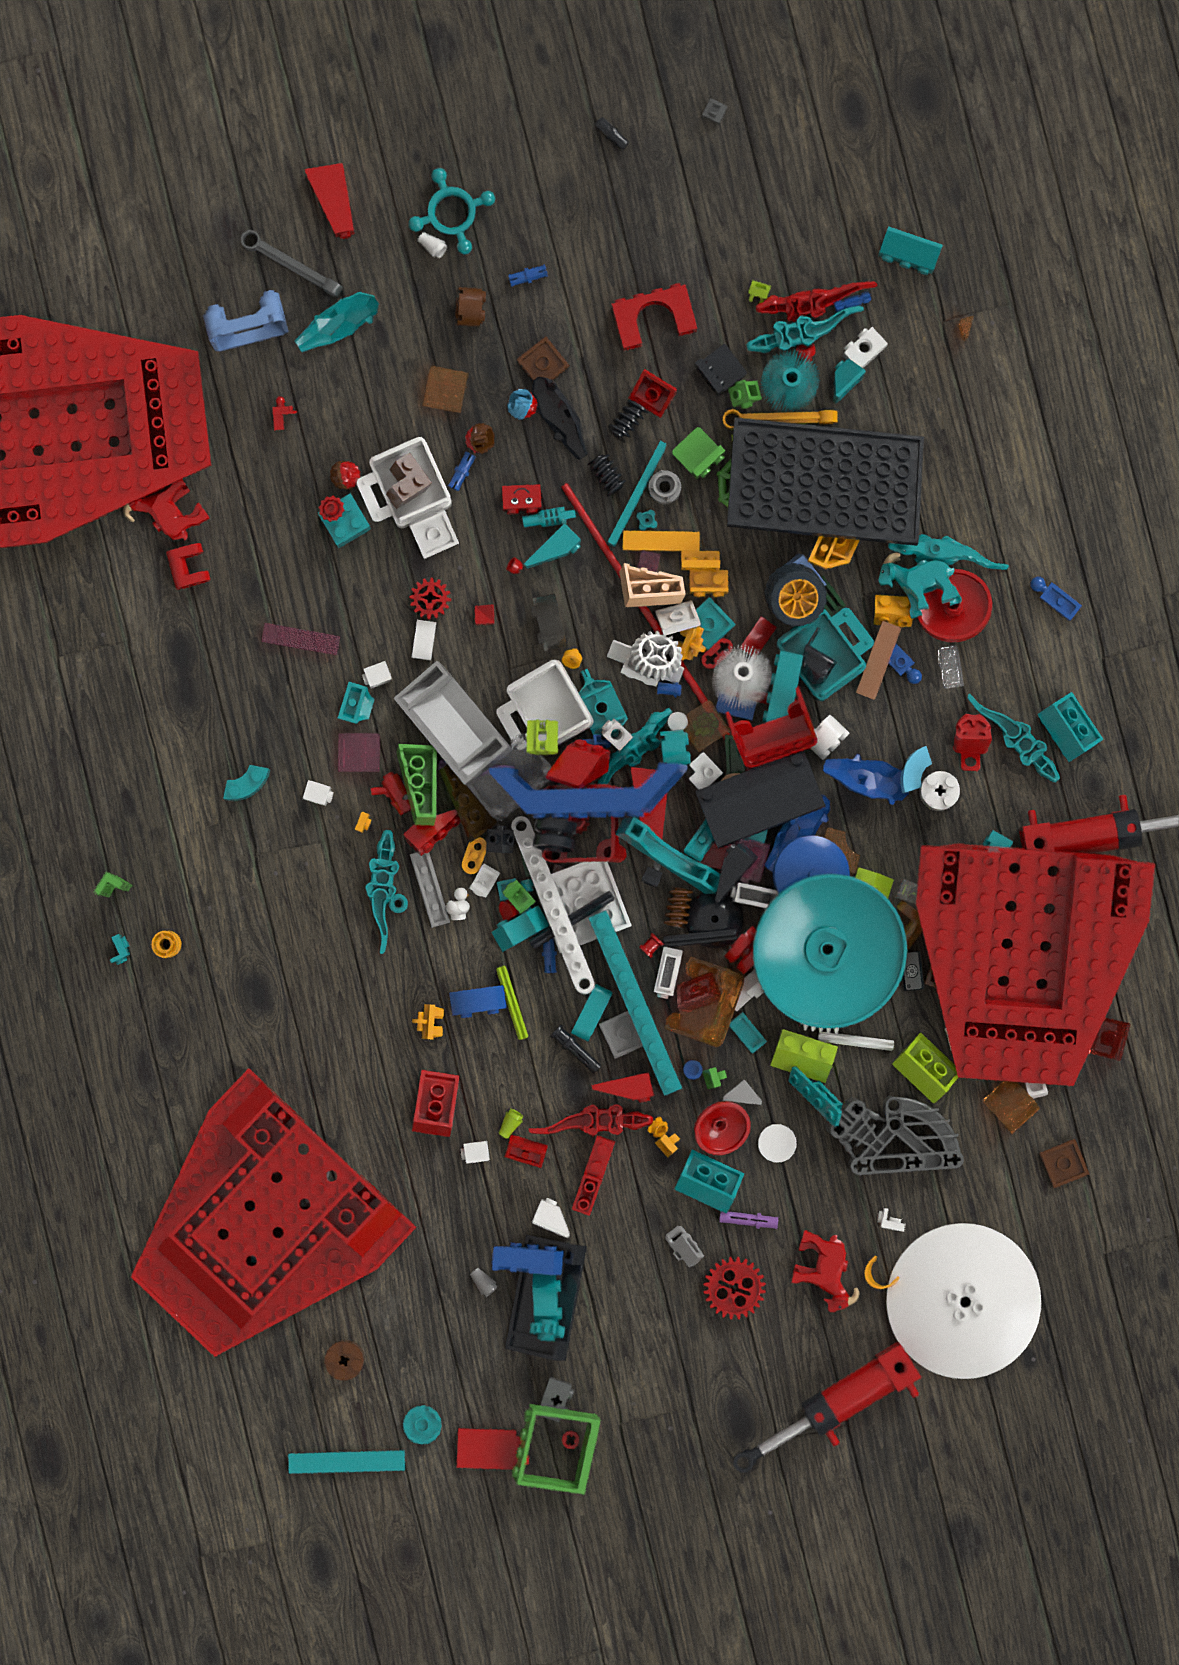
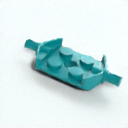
M585 669V673L581 671L580 673L583 676L585 685L579 691V695L593 718L594 722L590 727L592 734H601L603 736L601 733L603 731L602 727L608 720L612 721L615 719L624 726L628 718L611 682L592 679L588 669ZM605 703L607 711L599 713L596 710L597 704ZM614 729L611 732V737H618L620 730Z

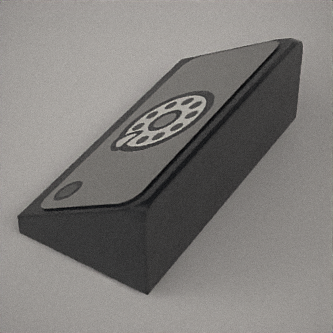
M920 951L907 952L906 965L902 976L904 991L924 989Z

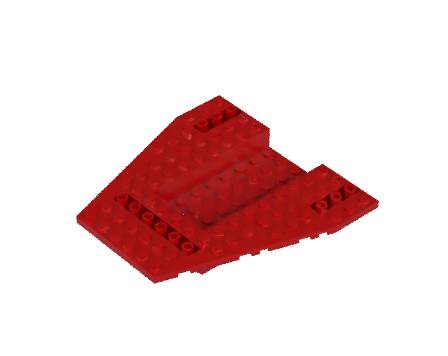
M23 315L0 317V414L2 416L0 421V451L6 453L5 459L0 461V548L48 543L54 538L65 535L69 531L82 527L131 502L142 499L189 475L191 476L212 466L198 351ZM108 400L115 401V407L111 410L105 408V403ZM69 405H77L78 409L75 414L67 412ZM32 409H38L40 412L39 416L35 419L30 418L29 415ZM111 438H119L120 443L117 447L110 446L109 441ZM74 442L82 444L80 451H72L71 447ZM38 446L44 449V453L41 456L34 455V449Z
M951 844L940 847L921 845L916 905L959 1078L1074 1086L1148 925L1155 863L1137 862L1122 857L1102 854L970 844ZM1012 863L1020 865L1017 872L1009 871V866ZM1051 866L1058 867L1057 874L1049 875L1048 868ZM1008 901L1016 903V907L1013 910L1005 908ZM1046 904H1053V912H1044V906ZM1005 938L1012 940V945L1008 948H1004L1001 944ZM1044 941H1048L1051 944L1050 948L1046 951L1040 949V944ZM999 977H1008V983L1000 985L998 983ZM1039 979H1045L1047 981V984L1044 988H1038L1036 986V983Z
M250 1068L209 1109L131 1275L135 1282L214 1357L377 1270L416 1228L364 1176L359 1175L304 1123L305 1120ZM302 1143L309 1146V1152L305 1155L300 1154L298 1151V1147ZM334 1170L337 1173L335 1181L327 1179L326 1174L328 1171ZM274 1172L282 1174V1181L280 1183L273 1182L271 1177ZM304 1198L308 1199L311 1203L310 1208L307 1210L300 1207V1201ZM252 1200L255 1202L256 1207L253 1211L246 1210V1201ZM275 1227L283 1229L284 1235L281 1238H276L273 1235ZM222 1228L229 1232V1236L225 1240L220 1239L218 1236V1232ZM249 1255L256 1257L257 1263L255 1266H249L246 1263V1258Z

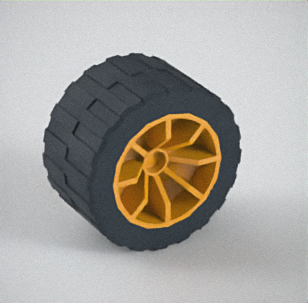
M796 563L786 564L777 568L769 576L770 578L766 582L764 593L766 596L765 600L775 617L781 620L782 623L793 627H801L812 623L824 611L827 602L825 586L809 567Z

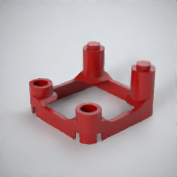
M587 784L581 789H608L621 787L608 784ZM567 785L547 786L544 788V790L576 789ZM611 816V839H605L598 845L596 858H567V853H561L558 859H554L552 852L544 851L542 857L546 861L553 863H620L624 861L627 854L626 849L619 844V838L615 835L618 830V817Z

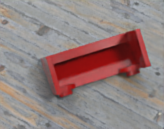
M799 687L795 688L799 701L792 702L788 706L787 711L789 715L752 727L751 723L746 720L734 723L730 712H726L732 736L746 767L754 768L809 749L817 744L818 739Z

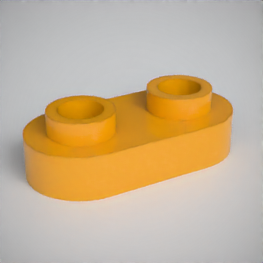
M478 837L468 844L462 861V868L468 874H476L482 866L486 854V841L483 838ZM476 843L482 845L480 850H475L474 846ZM470 861L475 862V867L472 869L468 867Z

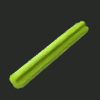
M506 966L498 967L496 971L500 984L504 986L505 999L518 1039H525L528 1037L527 1030Z

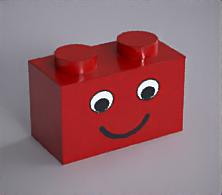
M540 484L502 486L503 511H507V514H519V511H526V513L532 514L542 510Z

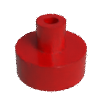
M813 343L809 346L804 344L798 345L796 347L798 358L800 356L801 359L805 360L807 357L806 362L809 359L812 361V356L816 353L815 345Z

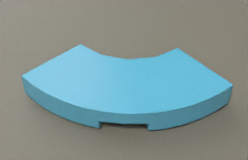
M927 746L916 750L907 758L901 772L902 793L921 788L922 773L926 767L932 764Z

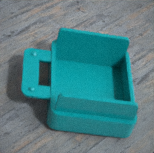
M843 608L833 617L824 609L812 623L801 627L795 626L777 641L779 651L803 655L806 644L817 627L820 628L811 645L835 659L837 663L825 682L818 685L812 684L802 672V667L800 672V679L818 701H825L866 669V663L860 655L874 645V641L849 608ZM846 622L860 642L855 646L850 643L838 627L842 623Z

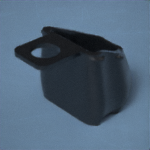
M818 627L804 648L802 667L804 675L815 685L824 683L837 663L835 659L811 645L820 631Z

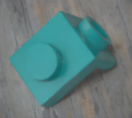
M117 934L111 938L119 955L110 959V962H116L119 965L126 962V957L130 956L127 949L130 945L125 936L122 937L121 934Z

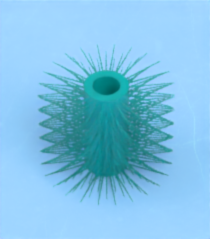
M795 349L791 360L789 355H783L776 362L771 359L773 365L769 361V367L771 368H768L767 365V369L765 366L766 372H763L764 377L767 379L762 378V381L767 383L760 385L769 392L766 394L769 396L768 402L771 400L772 393L773 400L771 403L775 400L773 406L780 397H783V400L785 398L783 409L787 405L789 412V403L791 408H797L802 402H809L806 398H810L812 401L811 395H813L814 399L813 390H815L816 394L815 384L818 388V382L814 380L820 381L812 376H817L812 372L816 371L810 369L811 362L810 359L806 362L807 357L796 368L797 354L794 359ZM774 369L775 371H774L773 373H771V374H772L771 376H773V377L768 378V377H770V376H767V375H770V374H768V373H770L769 371H771V370Z

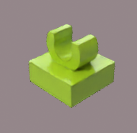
M752 281L749 289V294H751L749 301L752 302L754 296L760 297L759 304L764 302V299H767L771 286Z

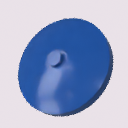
M804 836L791 841L780 851L773 868V881L779 894L793 883L814 875L841 874L850 876L849 865L842 850L832 841L819 836Z

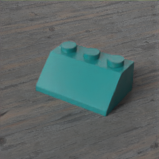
M888 226L878 256L882 257L883 261L889 263L895 261L900 263L899 265L903 268L910 269L912 267L918 269L917 272L928 275V273H933L943 245Z
M1072 692L1037 714L1068 762L1104 740Z
M692 1149L674 1190L727 1214L735 1199L744 1173Z

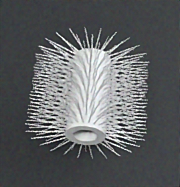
M745 649L743 657L739 651L731 658V662L729 661L730 658L724 659L726 662H721L722 665L715 669L722 674H715L718 676L714 677L718 678H712L721 679L716 680L718 681L717 684L720 682L724 683L725 686H718L719 693H721L720 687L727 691L725 697L728 696L731 699L726 698V700L731 702L734 696L732 705L738 692V709L740 702L742 706H746L748 702L750 703L751 700H755L754 698L757 697V693H762L761 690L767 688L765 686H768L766 684L769 683L765 679L768 678L761 676L772 675L764 674L768 672L761 671L763 669L756 663L759 660V656H754L755 651L751 658L750 652L747 662Z

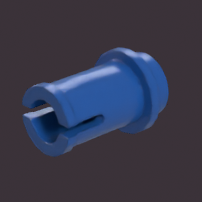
M659 682L657 694L674 695L676 698L681 695L682 685H678V682L676 684Z

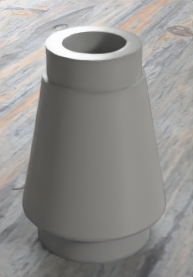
M477 1268L470 1274L481 1295L484 1294L487 1297L497 1289L496 1282L480 1270V1268Z

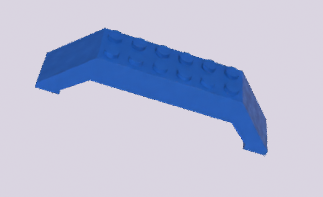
M679 763L659 764V769L640 788L534 790L519 775L518 769L489 768V773L527 814H532L533 818H550V815H552V818L561 819L569 818V815L576 818H587V814H589V817L605 818L606 814L613 817H625V813H627V816L644 817V813H650L687 771V765Z

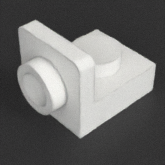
M883 1208V1211H879L877 1222L880 1223L879 1227L904 1232L905 1224L901 1223V1219L890 1217L888 1221V1209Z

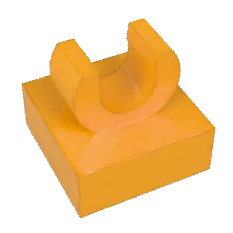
M675 1133L669 1138L665 1134L655 1144L668 1157L678 1149L675 1143L680 1138Z

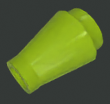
M510 1109L509 1112H506L498 1133L508 1139L523 1122L522 1118L524 1116L518 1111Z

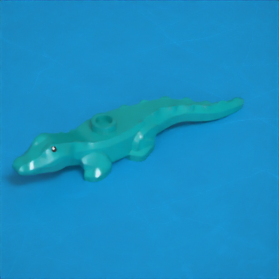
M862 306L846 308L837 312L832 317L819 322H813L811 318L799 316L796 323L791 324L778 321L773 326V334L761 335L746 344L747 350L768 353L775 347L786 351L791 347L802 344L809 346L818 338L830 332L843 318L850 314L861 312L864 308Z
M921 534L919 535L917 546L888 543L889 549L900 554L917 555L915 558L917 563L923 560L928 562L938 560L949 566L959 560H969L989 569L1006 570L1009 567L1007 564H998L987 560L974 549L962 545L948 536L942 539H931V537Z
M968 694V700L975 709L1001 728L1006 747L1014 748L1020 754L1019 757L1023 765L1030 766L1033 763L1036 771L1052 782H1057L1060 779L1053 761L1043 754L1044 751H1047V745L1040 740H1036L1031 735L1030 725L1014 721L1002 713L989 710L979 704L971 694Z
M670 708L665 709L663 712H653L645 726L638 732L632 733V739L620 751L617 750L612 754V757L609 759L608 772L601 776L598 784H608L617 770L627 764L630 767L639 764L644 753L659 747L661 742L655 737L672 714Z
M385 830L377 844L378 858H373L369 862L372 876L371 882L365 886L371 901L373 916L381 934L380 954H383L386 950L388 927L385 910L387 903L396 893L397 889L393 885V878L399 869L398 862L392 861L395 844L391 830Z

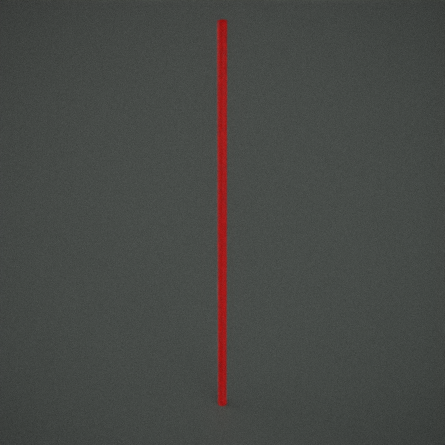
M568 483L564 484L561 487L620 578L621 565ZM638 606L654 632L658 630L659 635H662V629L647 606ZM681 660L680 666L684 667L683 677L707 713H715V717L719 720V727L717 729L725 740V735H729V732Z

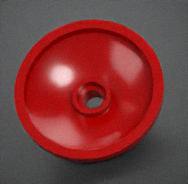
M727 1101L715 1103L707 1107L696 1120L694 1127L696 1142L702 1150L709 1154H729L737 1150L746 1141L751 1127L750 1119L746 1111L736 1103Z

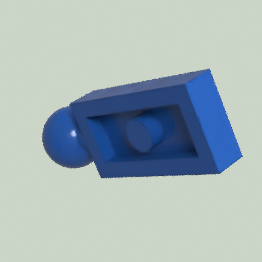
M1034 577L1030 582L1032 590L1043 593L1040 599L1068 621L1074 617L1082 606L1051 582L1047 587L1042 577Z
M895 644L888 664L900 677L906 673L907 680L911 684L919 683L922 679L921 672L918 669L911 668L915 662Z

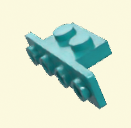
M796 1066L792 1067L789 1082L834 1127L838 1126L842 1114L840 1110L843 1104L820 1081L812 1083Z

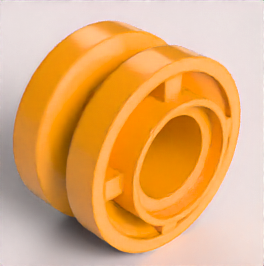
M161 931L153 937L151 945L152 950L157 956L169 958L179 953L182 944L180 937L175 932ZM165 939L170 941L169 949L163 947Z

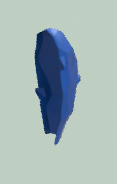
M856 754L853 759H827L825 761L824 772L838 780L849 790L871 799H887L891 805L895 801H902L909 794V792L902 793V770L891 766L887 762L861 760L860 754Z
M822 794V798L826 807L782 825L776 836L774 847L765 863V866L773 872L778 854L788 843L800 837L815 836L821 823L828 822L827 814L830 811V800Z

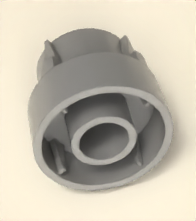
M661 470L650 479L649 494L659 504H670L679 497L681 482L673 472ZM662 483H668L670 490L662 492L659 486Z

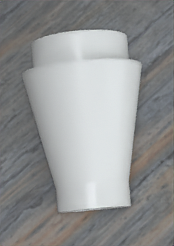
M425 232L418 239V242L433 257L440 258L447 249V245L443 240Z

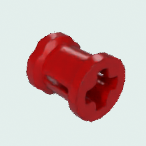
M651 933L650 938L644 945H640L639 948L652 958V954L664 944Z

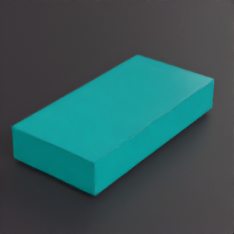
M743 1012L728 1023L752 1054L767 1042Z

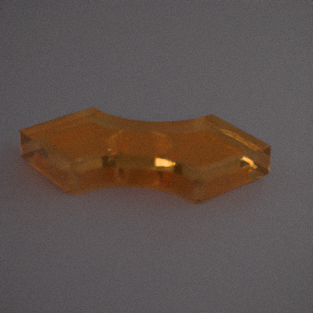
M827 827L825 838L835 843L842 850L847 859L850 873L856 874L860 855L848 847L845 838L846 832Z

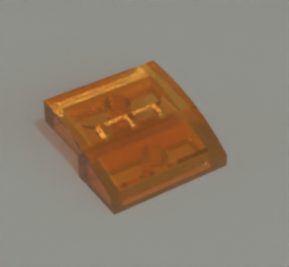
M431 366L423 406L461 413L468 373Z

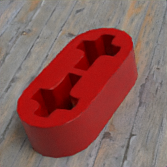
M725 638L717 641L702 656V665L706 669H714L719 665L718 663L725 659L724 656H728L733 649L731 641ZM727 643L729 645L727 649L730 652L726 653L725 651H722L719 654L717 652L721 648L719 644ZM716 654L717 657L713 660L715 664L712 665L710 663L707 665L705 657H712Z

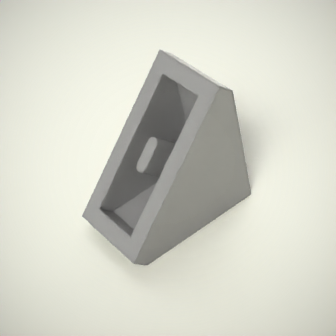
M745 1080L726 1093L722 1099L723 1101L762 1105V1100Z

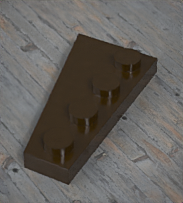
M446 764L439 771L471 843L485 833L487 829L495 825L497 820L472 783L469 782L465 785L450 766Z

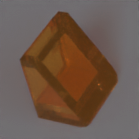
M974 316L960 319L958 323L962 340L964 341L969 336Z

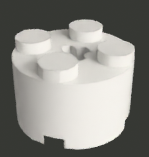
M829 715L815 729L818 742L811 749L824 760L831 753L829 749L833 752L840 745L839 739L843 741L850 733L834 717Z
M937 771L928 775L923 780L919 794L922 802L929 809L943 811L956 803L960 794V787L953 775ZM939 786L941 790H944V793L938 796V792H935V789L939 788Z

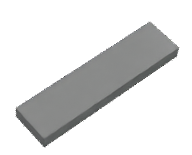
M417 852L410 854L431 927L434 928L450 923L430 853H424L422 856Z

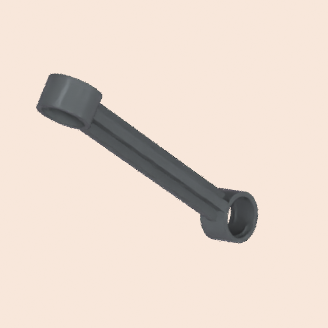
M247 230L242 234L241 243L246 250H257L338 298L343 290V287L334 280L322 276L262 241L256 231ZM253 234L258 238V242L252 247L246 246L245 238Z

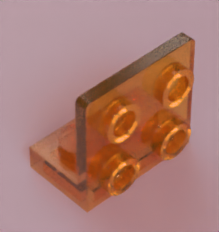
M1003 1081L982 1100L1011 1134L1040 1109L1036 1101L1017 1082Z

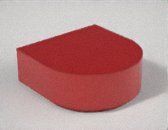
M509 900L502 901L499 904V912L503 920L508 922L519 914L518 910Z

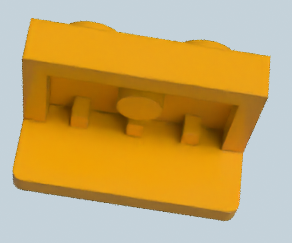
M875 595L874 625H881L882 621H886L900 627H911L913 619L910 616L911 604L909 598Z

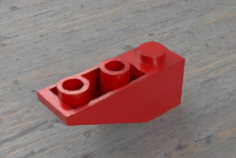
M455 809L436 815L434 826L414 824L403 835L406 842L422 856L424 853L430 852L434 844L438 840H443L447 836L448 831L453 827H457L461 820Z

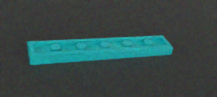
M659 442L608 540V545L615 547L666 449V443Z
M405 1450L288 1454L289 1474L405 1470Z

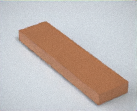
M882 621L856 693L875 700L901 627Z

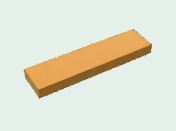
M623 531V551H699L700 532Z

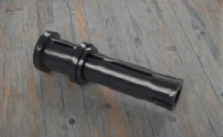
M562 1024L550 1035L551 1038H554L562 1045L563 1050L568 1049L593 1074L601 1067V1064L575 1041V1036H571L563 1029Z

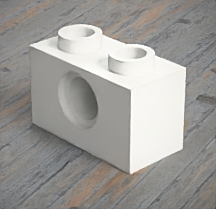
M873 327L869 330L864 329L858 335L859 339L855 343L851 341L844 348L843 356L846 360L849 358L864 368L887 347L888 343ZM866 344L869 347V351L863 353L859 350V346Z

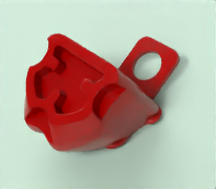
M965 714L955 725L956 732L953 749L956 753H961L962 770L979 771L980 754L987 753L992 741L991 725L981 714ZM972 757L976 760V764L972 767L967 766L965 759Z

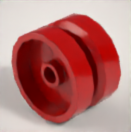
M753 926L745 934L742 933L731 945L732 948L724 955L731 963L735 962L740 956L743 957L737 964V969L743 975L754 965L753 942L756 929Z

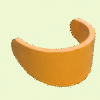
M874 1256L865 1268L867 1282L877 1289L894 1286L899 1281V1276L887 1286L879 1285L874 1281L871 1274L872 1265L877 1259V1256Z

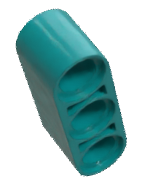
M595 984L571 1034L587 1042L589 1041L613 993L612 991Z

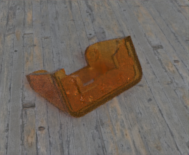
M690 956L686 964V973L689 977H692L680 1013L674 1012L669 1015L664 1029L714 1047H719L725 1039L744 985V977L742 974Z

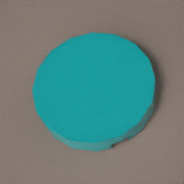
M425 1405L416 1406L409 1410L403 1422L407 1438L417 1444H429L434 1441L440 1434L442 1427L438 1412L432 1407Z

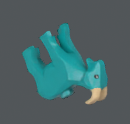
M891 553L886 557L881 568L879 584L881 586L889 585L892 588V581L896 580L909 598L911 619L922 616L921 610L929 609L924 594L935 589L943 591L941 597L943 604L949 602L950 606L962 602L956 587L949 580V577L954 574L955 570L946 563L938 560L929 562L923 560L917 563V566L907 569L894 564V562L901 560L899 558L900 553Z

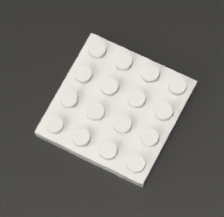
M582 862L551 874L567 915L572 914L605 892L610 891L614 901L588 917L606 910L615 932L632 926L608 862ZM588 917L572 926L579 945L597 939ZM554 937L555 942H556L557 947H558V950H559V952L561 953V950H560V948H559V945H558V943H557V940H556V938Z

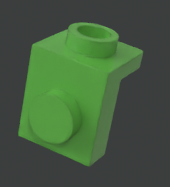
M517 880L509 883L502 892L521 914L536 902Z

